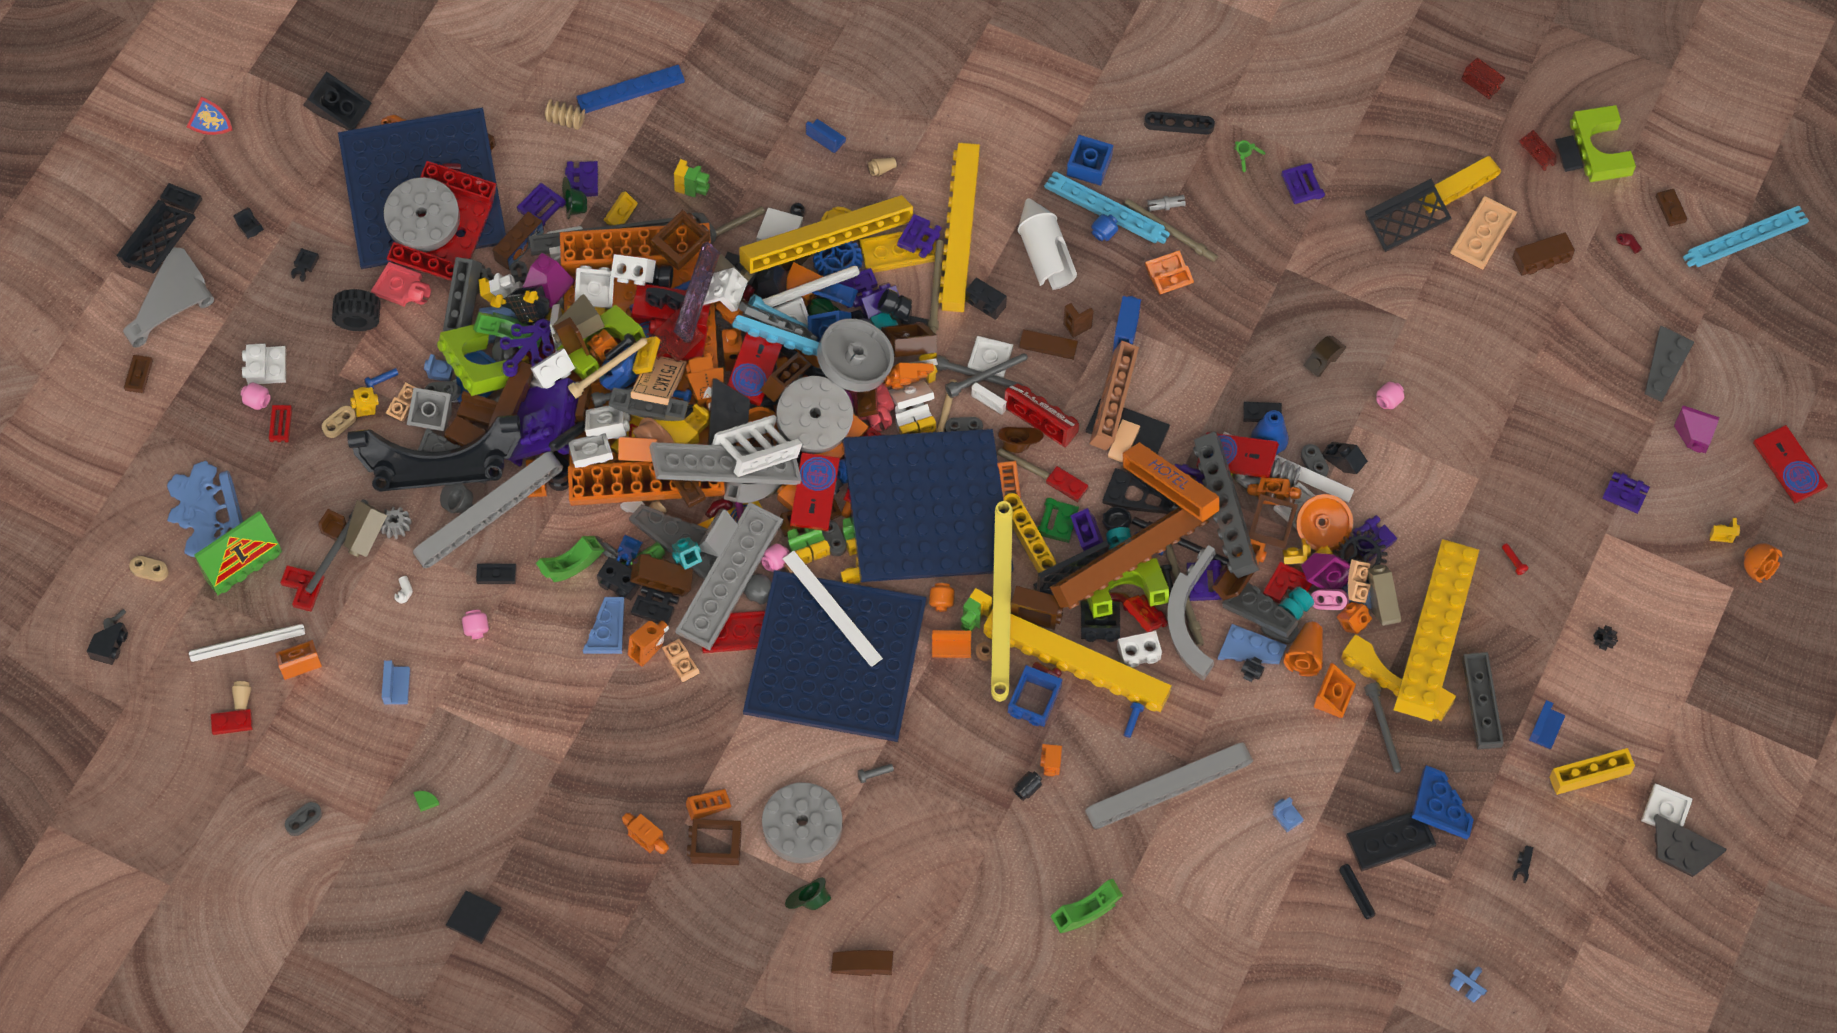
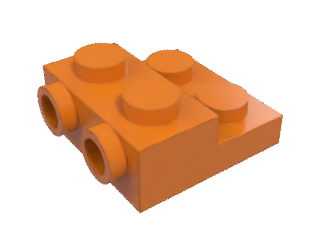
M898 363L892 367L883 384L885 387H892L893 390L903 389L905 385L919 382L921 378L928 377V374L934 371V364Z

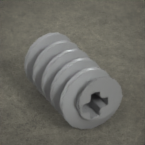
M1277 458L1273 462L1269 478L1272 476V478L1289 479L1290 485L1292 486L1293 484V487H1295L1301 467L1299 466L1295 471L1294 464L1287 468V461L1280 465V459Z

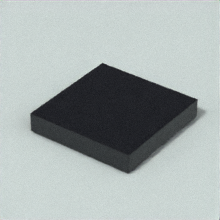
M465 891L446 923V927L482 944L502 909L473 893Z

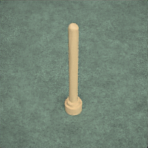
M641 338L581 382L571 383L567 386L577 399L582 395L584 388L645 346L647 339Z

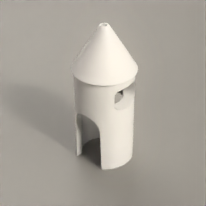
M1026 199L1018 233L1022 237L1039 285H1043L1048 278L1052 290L1065 287L1075 280L1077 272L1057 223V216L1032 199Z

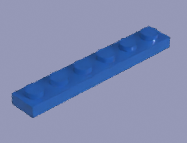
M678 64L578 95L576 99L581 112L585 109V113H589L685 83Z

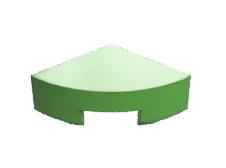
M413 792L421 812L440 805L438 799L429 792Z

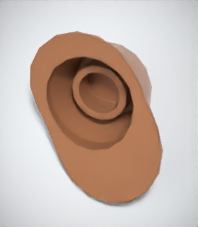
M649 417L642 419L639 426L633 430L635 437L657 438L658 443H674L671 435L654 419Z

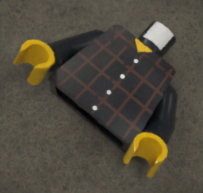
M542 285L517 288L505 298L501 294L496 295V297L493 296L490 305L495 308H500L502 305V307L510 309L521 323L532 322L535 325L538 320L543 319L550 313L549 299L546 298Z

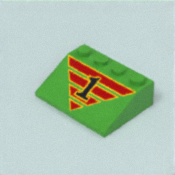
M258 511L194 554L205 580L214 592L220 595L229 591L231 586L237 582L244 581L252 572L260 570L268 561L276 559L282 553V550L263 515Z

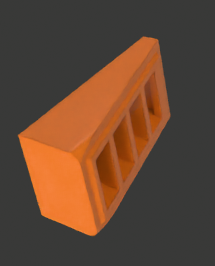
M1016 461L997 463L1003 500L1006 496L1005 491L1013 490L1021 499ZM1010 469H1012V472H1011V473H1003V472H1002V470H1010ZM1013 476L1012 480H1003V477ZM1014 483V487H1004V484Z
M726 789L688 797L686 807L691 820L729 809L731 808V803ZM720 796L723 804H719L717 797ZM711 799L713 800L714 806L711 805Z

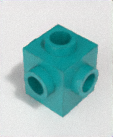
M689 537L679 539L675 544H672L674 550L672 557L676 564L680 563L684 569L702 562L699 554L701 549L698 543L693 542Z

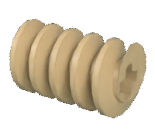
M549 99L545 109V117L547 122L553 121L554 124H559L560 122L561 126L567 125L568 128L574 127L575 130H578L583 124L585 109L580 112V107L577 106L575 111H573V105L566 109V103L559 107V101H556L553 105V100Z

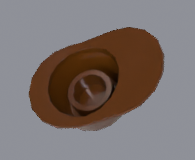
M1004 427L999 430L998 437L1003 442L1004 450L1012 453H1022L1031 444L1040 442L1044 434L1036 428Z

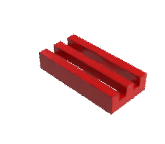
M272 405L269 430L270 442H274V440L277 442H289L292 417L291 405ZM277 410H280L278 434L275 435ZM287 410L284 436H282L284 411Z

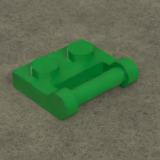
M1046 498L1041 524L1037 529L1042 537L1069 543L1074 528L1070 515L1077 513L1079 506L1059 502L1053 498ZM1053 509H1056L1058 513L1053 530H1049L1047 527Z

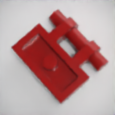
M1144 594L1129 598L1123 604L1147 633L1159 629L1161 626L1164 628L1168 625L1163 612H1159L1155 606H1150Z

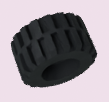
M360 289L342 290L333 298L332 321L335 325L340 326V328L350 331L371 330L379 324L381 301L378 296L369 291Z

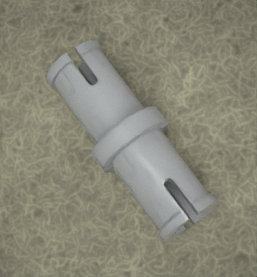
M1184 195L1174 197L1163 196L1161 199L1147 200V206L1155 205L1149 206L1148 211L1161 209L1166 211L1173 207L1185 206V201L1178 202L1184 200L1185 197Z

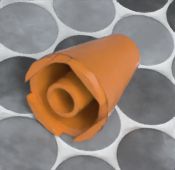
M1312 621L1304 624L1284 656V664L1291 672L1293 670L1298 671L1300 676H1316L1323 667V628L1317 622Z

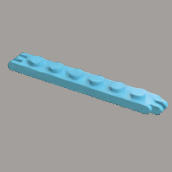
M1055 171L1044 185L1046 189L1099 216L1101 214L1107 216L1111 214L1117 219V225L1153 243L1158 241L1164 244L1166 238L1170 235L1163 225Z
M1796 206L1694 247L1683 258L1685 261H1688V267L1694 265L1700 267L1805 225L1809 220L1807 217L1803 218L1805 213L1800 212L1802 210L1800 206Z
M741 315L736 316L732 323L734 328L748 332L750 336L762 337L770 343H780L788 349L801 350L805 355L817 356L819 344L817 341Z

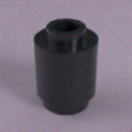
M1028 771L1015 784L1013 792L1023 801L1026 798L1029 799L1042 786V778L1035 771L1033 773Z

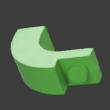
M479 312L474 325L475 332L502 338L509 337L511 340L528 338L533 334H522L519 337L513 336L511 334L512 325L520 324L522 327L530 325L521 323L513 317L495 312L493 314ZM542 338L537 341L538 348Z
M582 536L566 553L553 558H540L536 564L542 575L546 578H551L553 582H559L571 578L586 569L605 550L595 536Z
M1108 879L1086 898L1061 906L1051 915V918L1060 933L1069 932L1098 919L1115 907L1114 903L1123 895L1114 879Z

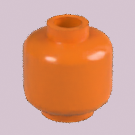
M935 583V586L930 588L929 605L936 608L935 611L947 612V608L954 606L955 590L950 587V584Z

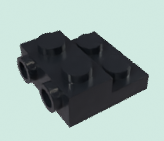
M1081 601V639H1085L1088 642H1094L1096 639L1114 642L1120 639V602L1112 601L1113 614L1093 618L1088 601Z

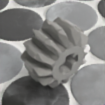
M392 506L391 511L385 509L384 512L387 517L380 529L383 535L386 534L389 539L393 535L395 539H398L400 534L405 537L404 531H410L409 525L412 523L409 513L407 511L403 512L401 507L395 510V507Z

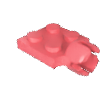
M388 262L371 290L376 296L404 307L408 302L424 305L427 303V300H424L423 297L429 299L431 295L430 285L421 282V273Z
M883 383L877 387L878 414L861 418L858 415L857 392L847 390L854 400V409L861 421L868 420L871 427L876 431H882L879 423L883 424L885 430L891 426L892 417L890 411L895 409V404Z

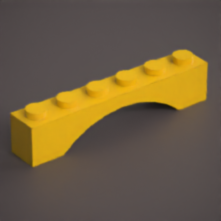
M1355 634L1344 649L1341 660L1348 667L1356 668L1363 676L1372 678L1381 687L1388 688L1398 696L1402 679L1390 672L1381 663L1371 643ZM1444 688L1441 690L1433 719L1440 721L1443 720L1456 698L1454 694Z

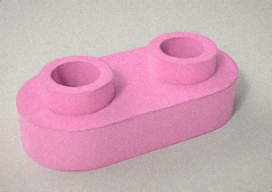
M1318 589L1311 594L1314 600L1313 607L1318 610H1342L1349 604V596L1344 590ZM1319 596H1323L1324 601H1321ZM1338 596L1342 597V602L1338 600Z

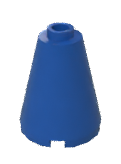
M1271 410L1254 427L1251 438L1277 441L1279 446L1276 455L1286 449L1289 436L1283 415L1279 411Z

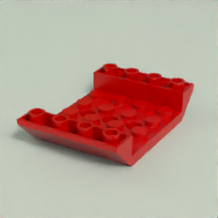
M427 161L420 178L437 180L452 191L460 212V222L457 231L464 230L466 234L463 237H458L455 233L447 244L429 252H422L393 242L387 260L452 281L456 257L472 258L492 209L497 184ZM418 214V217H424L426 214Z

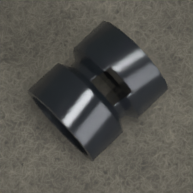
M655 264L653 283L645 282V284L671 288L673 283V266L661 265V267H658Z
M887 288L879 300L877 310L885 314L891 313L892 317L902 321L910 310L912 299L903 295L898 297L897 292Z
M556 457L563 466V469L549 480L548 484L553 490L563 491L569 488L568 466L570 465L564 458Z

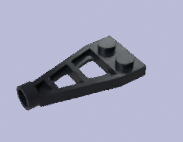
M1117 468L1113 472L1102 499L1103 504L1112 507L1119 506L1126 510L1168 514L1179 507V505L1134 474ZM1130 486H1135L1143 491L1141 500L1131 501L1126 499L1125 496ZM1149 494H1153L1161 499L1159 506L1146 504Z

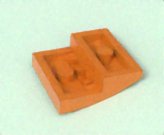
M1180 250L1145 262V267L1159 295L1194 283L1188 265H1185Z

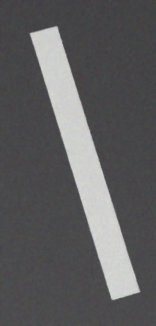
M1278 455L1275 456L1274 462L1277 458L1280 459V465L1287 461V468L1294 464V470L1296 471L1300 466ZM1300 466L1301 472L1298 480L1346 502L1350 501L1354 492L1353 489Z
M792 551L782 558L867 663L872 667L883 658L796 552Z

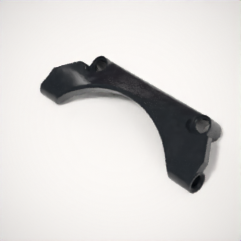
M519 415L496 417L485 433L469 444L447 451L426 452L408 449L390 442L370 429L349 431L347 439L349 447L353 448L354 455L368 472H374L373 488L383 492L499 480L505 467L504 459L511 457L522 433Z

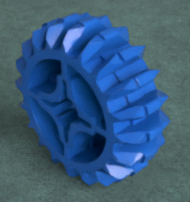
M853 241L814 253L813 257L814 268L823 277L852 266H857L860 269L863 261L862 251L858 248L857 242L853 243Z

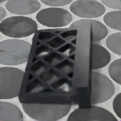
M1432 178L1365 211V216L1385 252L1452 219ZM1434 193L1436 197L1434 205L1424 202L1427 195ZM1411 203L1421 204L1418 213L1408 211ZM1423 205L1433 208L1430 217L1420 214ZM1435 209L1443 211L1446 217L1440 220L1433 218ZM1393 212H1404L1402 220L1391 219ZM1406 213L1417 216L1414 225L1404 223ZM1419 217L1429 220L1426 227L1416 226ZM1383 219L1387 221V224L1383 230L1377 228L1374 222ZM1390 222L1400 225L1397 233L1387 231ZM1402 225L1412 228L1410 235H1400ZM1385 234L1395 236L1394 243L1386 246L1384 242Z
M158 200L116 256L124 267H135L154 274L196 217L194 214L167 206L164 201ZM187 218L185 222L179 224L178 220ZM175 222V226L167 229L166 225ZM176 231L174 236L168 238V234ZM164 236L165 240L156 243V239ZM166 245L164 250L158 252L157 248ZM154 250V254L146 257L145 253ZM155 259L151 267L147 266V262Z
M1104 541L1038 573V579L1033 584V588L1035 591L1054 595L1050 588L1051 586L1109 550L1108 542Z

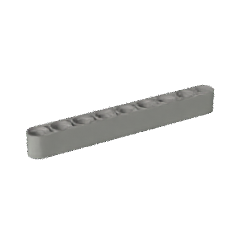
M553 452L544 453L419 544L413 550V554L423 568L433 566L559 474L563 466Z
M1243 742L1095 803L1089 806L1085 812L1093 828L1099 829L1251 764L1253 759Z

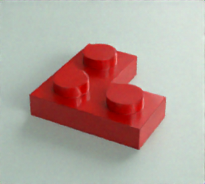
M1280 562L1263 594L1266 597L1269 596L1273 601L1280 603L1288 589L1293 590L1295 587H1301L1309 592L1313 584L1307 581L1303 572Z
M287 565L280 583L282 586L297 589L292 603L294 608L312 612L325 578L324 575L314 591L309 593L305 589L315 572Z

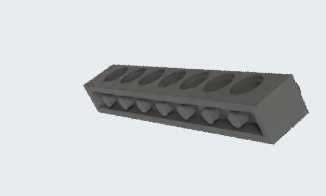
M1215 431L1194 439L1196 447H1193L1196 457L1200 459L1198 467L1201 474L1205 476L1203 480L1204 487L1219 496V512L1215 513L1213 518L1219 524L1217 532L1220 539L1224 541L1222 549L1225 556L1229 558V562H1227L1228 569L1237 578L1259 571L1221 439ZM1242 552L1241 556L1236 557L1238 553Z

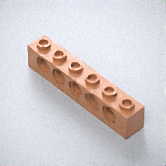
M1121 341L1113 352L1089 443L1106 451L1116 438L1139 347L1125 341Z

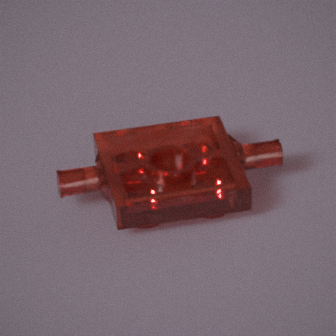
M677 309L651 334L653 337L657 336L661 340L656 359L659 360L667 353L676 362H679L705 337L696 325L703 317L700 314L701 312L697 311L690 318L680 309Z

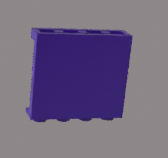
M565 378L555 381V385L547 389L537 386L528 390L525 402H521L517 413L520 418L521 433L524 416L551 405L557 408L556 424L551 426L553 434L549 435L547 439L536 440L531 445H522L519 439L508 460L519 467L522 466L523 458L551 451L549 443L574 426L579 397L576 399L567 386L573 382L576 383L575 381ZM569 444L562 447L558 452L563 455L569 454Z

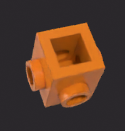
M605 329L594 335L587 342L590 348V355L595 359L598 358L602 363L606 359L605 354L618 345Z
M1351 602L1345 606L1344 610L1337 616V619L1346 632L1358 634L1366 628L1372 617L1367 606L1362 603Z

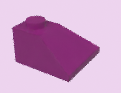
M541 253L531 265L522 288L542 285L545 296L549 299V307L552 309V306L557 304L572 286L574 279L557 261Z
M1682 406L1674 427L1687 448L1706 454L1720 417Z
M1314 553L1301 564L1307 581L1320 589H1341L1348 583L1350 563L1334 554Z

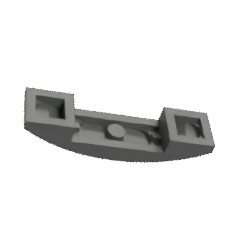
M614 387L609 401V406L619 411L662 421L684 420L689 404L687 401L672 398L669 399L668 405L631 398L630 390Z

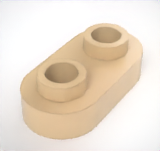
M343 406L324 420L322 423L324 435L334 438L350 427L356 421L355 410L350 406Z
M137 556L129 564L131 572L137 577L162 581L168 576L166 564L159 560Z

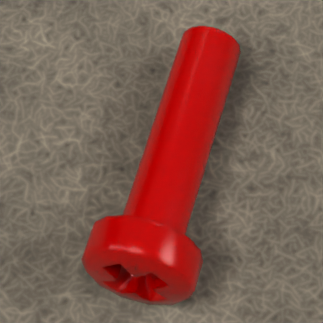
M1508 543L1504 544L1502 549L1516 567V574L1522 575L1526 573L1529 569L1527 564H1522Z

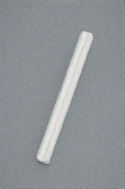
M852 266L762 300L764 304L774 307L858 276L860 274L857 266Z
M297 624L190 650L189 657L194 662L304 635L305 628L303 624Z

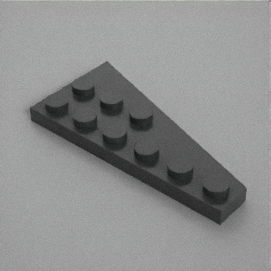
M642 504L629 517L631 523L671 554L674 552L672 544H675L679 539L689 537L693 542L699 544L707 531V528L687 523L677 517L668 516L659 510ZM700 552L702 562L690 568L705 580L717 556Z

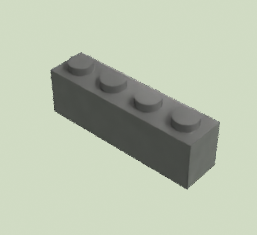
M456 257L443 331L471 325L482 263L473 259Z

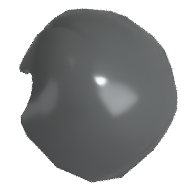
M755 574L748 582L744 594L750 601H755L760 605L765 604L768 601L772 582L763 574Z

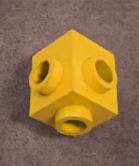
M360 387L353 390V397L350 398L351 408L355 409L356 417L375 415L376 405H379L377 394L373 393V388Z

